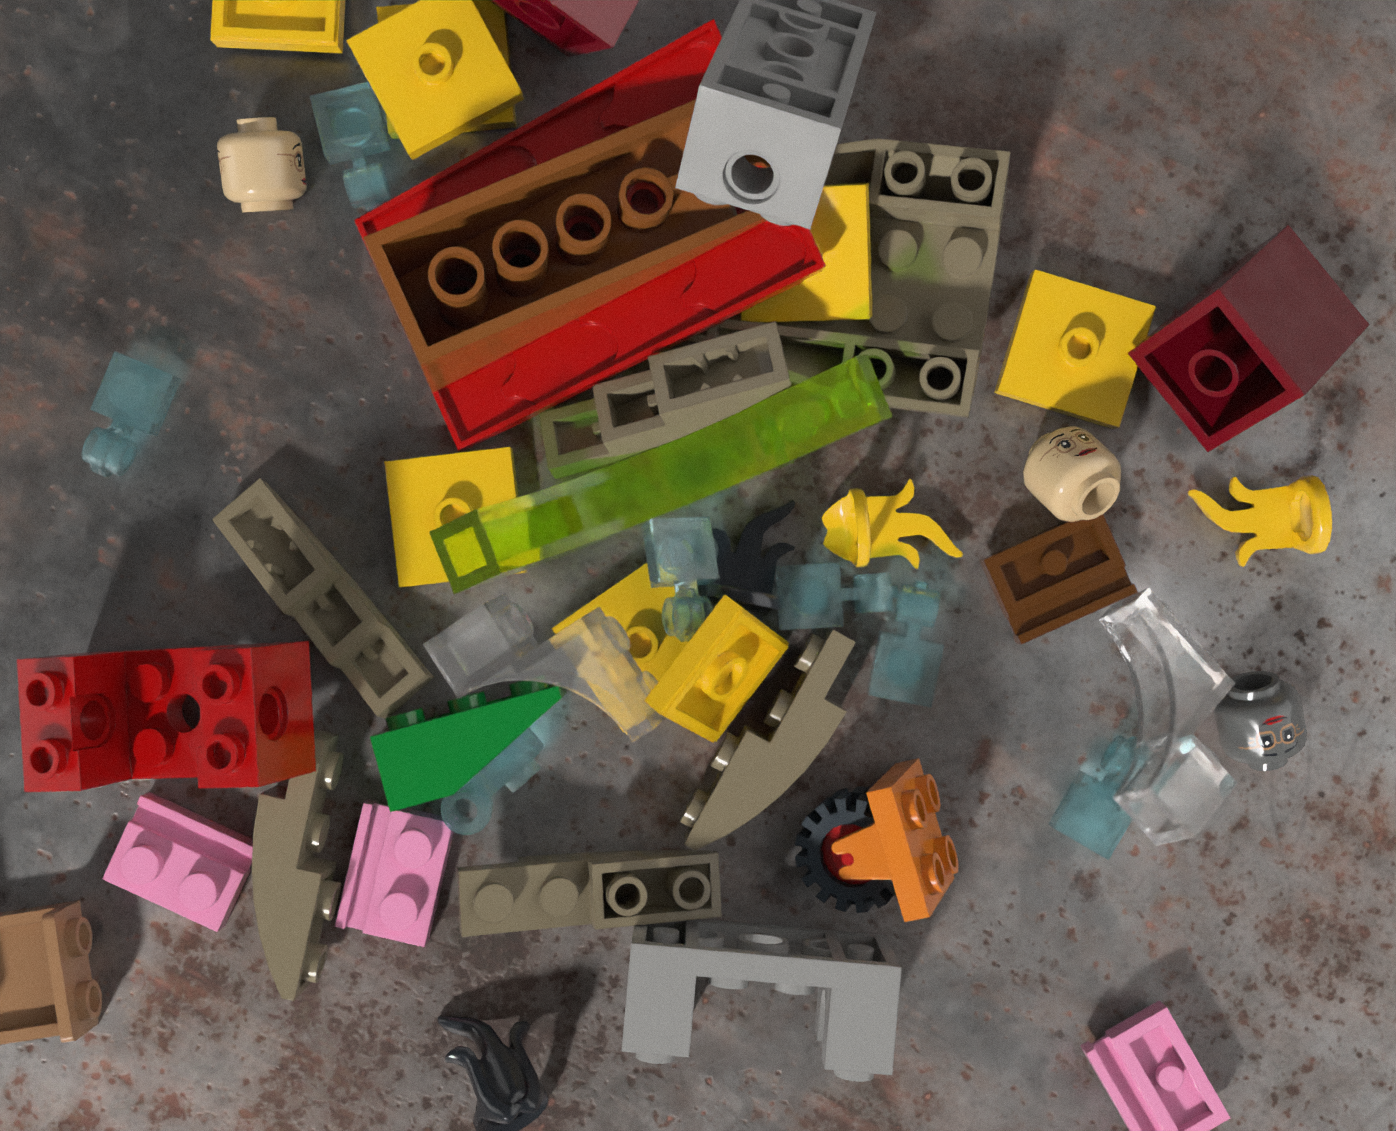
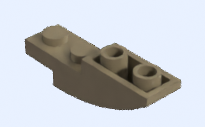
M827 627L822 638L812 633L794 667L803 671L791 694L781 689L765 716L764 723L772 727L769 734L766 736L746 724L738 737L729 732L727 733L710 766L719 770L707 793L699 788L695 790L679 822L688 826L684 833V845L693 850H698L725 837L762 812L806 771L828 743L847 712L842 706L826 698V695L856 643L855 641Z
M314 729L316 772L289 779L288 787L276 785L260 793L253 833V901L259 936L268 968L281 999L295 1001L311 982L318 983L321 978L328 953V945L320 943L324 920L331 921L333 919L341 894V883L333 881L337 862L313 857V853H320L327 839L330 816L322 814L327 789L334 790L338 784L344 757L343 753L336 752L339 734Z
M633 850L566 853L518 857V862L457 867L459 922L462 937L591 924L597 930L722 917L719 853L717 851Z

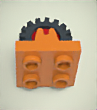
M919 758L895 763L870 789L869 787L857 786L852 792H848L847 788L838 790L830 798L827 797L802 822L801 825L804 828L797 834L795 841L796 846L802 847V850L795 856L797 867L806 866L808 872L801 878L807 888L815 882L820 886L821 890L815 896L820 901L825 903L832 896L837 899L835 909L846 912L854 904L856 905L857 913H865L874 904L879 909L888 904L893 896H897L904 922L928 918L932 915L955 879L954 874L958 873V858L951 837L949 835L942 836L935 814V812L940 811L938 788L931 774L924 775Z

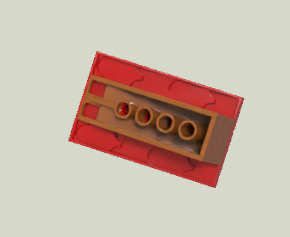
M714 19L354 220L459 453L539 415V413L545 412L546 409L592 388L593 385L615 377L618 373L647 360L648 356L659 354L725 322L726 319L802 283L804 280L822 272L826 267L810 229L797 225H777L767 221L758 213L729 204H708L698 199L694 193L675 188L699 85L722 39ZM744 156L749 163L756 167H771L760 156Z

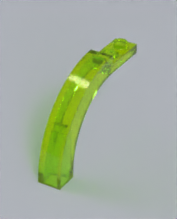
M868 354L856 356L758 402L737 414L682 438L567 482L508 501L475 509L429 533L454 594L557 559L678 512L792 464L801 457L888 420L893 416Z

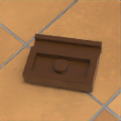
M1103 514L1090 520L1065 521L979 560L1002 613L1007 618L1014 633L1015 642L1021 645L1138 593L1135 584L1131 583L1124 568L1126 564Z

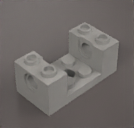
M740 0L699 85L675 188L694 193L698 199L708 204H729L758 213L767 221L777 225H797L810 229L877 12L838 0ZM744 156H760L771 167H756L749 163Z
M709 919L634 926L630 949L622 1052L635 1053V1057L638 1060L652 1064L671 1063L675 1060V1056L689 1057L696 976L709 977V984L724 989H744L748 987L749 981L775 983V989L782 993L810 995L814 993L815 987H818L814 1030L817 1041H823L821 1057L824 1069L834 1070V1074L837 1077L856 1082L870 1081L874 1078V1074L892 1075L902 967L886 935Z

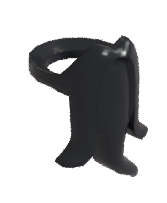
M790 500L785 505L763 513L748 522L742 532L735 552H732L731 540L725 531L718 528L707 530L718 546L712 581L706 586L705 591L711 612L724 595H727L760 621L772 610H782L783 599L772 595L776 563L783 554L794 550L795 547L788 543H777L768 548L764 558H761V548L764 533L769 527L783 520L791 513L795 507L794 500Z
M443 1015L437 1018L441 1027L454 1034L468 1037L475 1042L481 1059H478L469 1047L463 1046L455 1047L445 1056L446 1063L458 1064L464 1067L468 1073L477 1098L473 1118L476 1131H519L542 1114L547 1107L549 1098L522 1044L524 1036L530 1029L528 1022L521 1021L513 1025L509 1032L508 1047L503 1044L494 1029L481 1020L472 1017Z

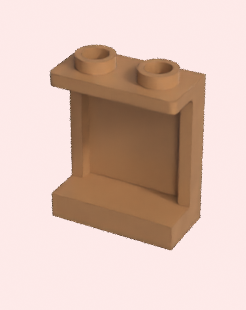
M80 900L0 912V1045L60 1036L62 1043L76 1041L99 1024L98 1017L102 1009V993L98 982L92 980L88 954L92 947V930L89 921L82 917Z

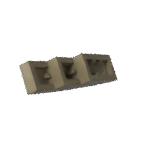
M776 321L648 356L650 370L593 385V399L539 413L548 470L555 479H559L625 459L677 440L728 418L791 386Z
M259 478L212 519L284 614L296 619L328 663L340 668L377 717L385 719L391 716L434 678L354 579L266 481Z

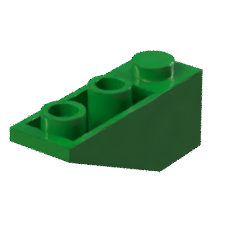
M543 674L508 684L511 695L487 702L484 691L448 700V713L425 718L422 707L386 717L388 729L370 736L390 812L454 795L567 694L564 681L548 685L546 675Z

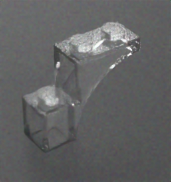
M1148 587L1112 604L1099 621L1117 644L1127 664L1138 708V733L1134 756L1128 773L1114 794L1113 799L1155 845L1195 838L1238 784L1220 764L1216 753L1201 743L1194 735L1235 685V682L1218 665L1214 655L1202 647L1179 622L1170 606L1160 600Z
M502 594L481 604L423 644L457 698L483 686L505 681H537L556 685L583 696L601 708L623 729L632 743L654 730L666 718L644 701L658 683L657 679L650 672L641 671L628 651L631 645L625 630L615 618L611 616L606 617L600 607L581 617L539 645L533 637L534 627L527 613L517 603L510 602L506 594Z

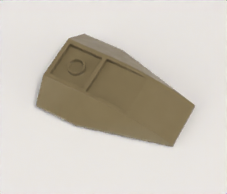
M879 138L836 145L824 185L869 183L873 316L870 319L776 322L791 382L838 401L969 418L981 361L1000 241L1010 163L1009 151ZM741 313L726 319L725 322L688 339V341L699 343L771 322L742 321Z

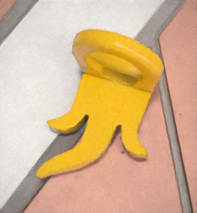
M1313 475L1303 476L1288 486L1255 491L1247 489L1236 477H1233L1229 483V493L1238 502L1252 505L1248 509L1228 511L1222 508L1211 497L1201 491L1193 489L1187 492L1206 517L1222 529L1230 532L1253 533L1255 535L1254 538L1241 542L1235 551L1236 560L1241 567L1246 565L1250 556L1257 550L1295 548L1308 554H1320L1329 545L1332 532V511L1325 485L1319 477Z
M911 479L907 481L902 491L895 496L866 497L864 491L860 488L849 489L847 496L833 504L821 517L824 526L828 530L823 545L839 557L851 561L855 567L867 566L870 558L900 555L906 558L915 569H918L920 562L918 551L911 545L898 541L901 537L922 535L928 538L949 556L957 558L963 555L941 527L929 516L917 513L896 512V509L908 504L914 496V485Z

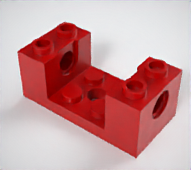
M309 641L83 652L17 659L24 792L83 791L130 779L198 778V788L262 787L316 772ZM188 695L192 696L200 707V720L195 728L190 727L186 723L182 714V705Z

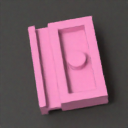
M151 792L140 795L137 802L139 806L135 815L128 822L102 879L218 932L225 927L251 871L253 839Z
M370 799L365 801L362 806L335 927L343 929L345 927L363 930L365 934L425 947L429 942L457 819L409 808L390 812L388 805L380 804L378 801Z
M1160 1000L1105 1031L1106 1035L1091 1044L1087 1041L1080 1045L1129 1131H1210L1231 1119L1168 1008Z

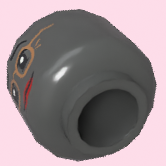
M1252 671L1239 674L1228 680L1226 688L1216 696L1213 710L1220 744L1225 754L1239 763L1248 764L1253 770L1271 771L1285 766L1288 758L1295 756L1305 746L1307 730L1300 695L1293 685L1280 680L1277 674L1266 671Z

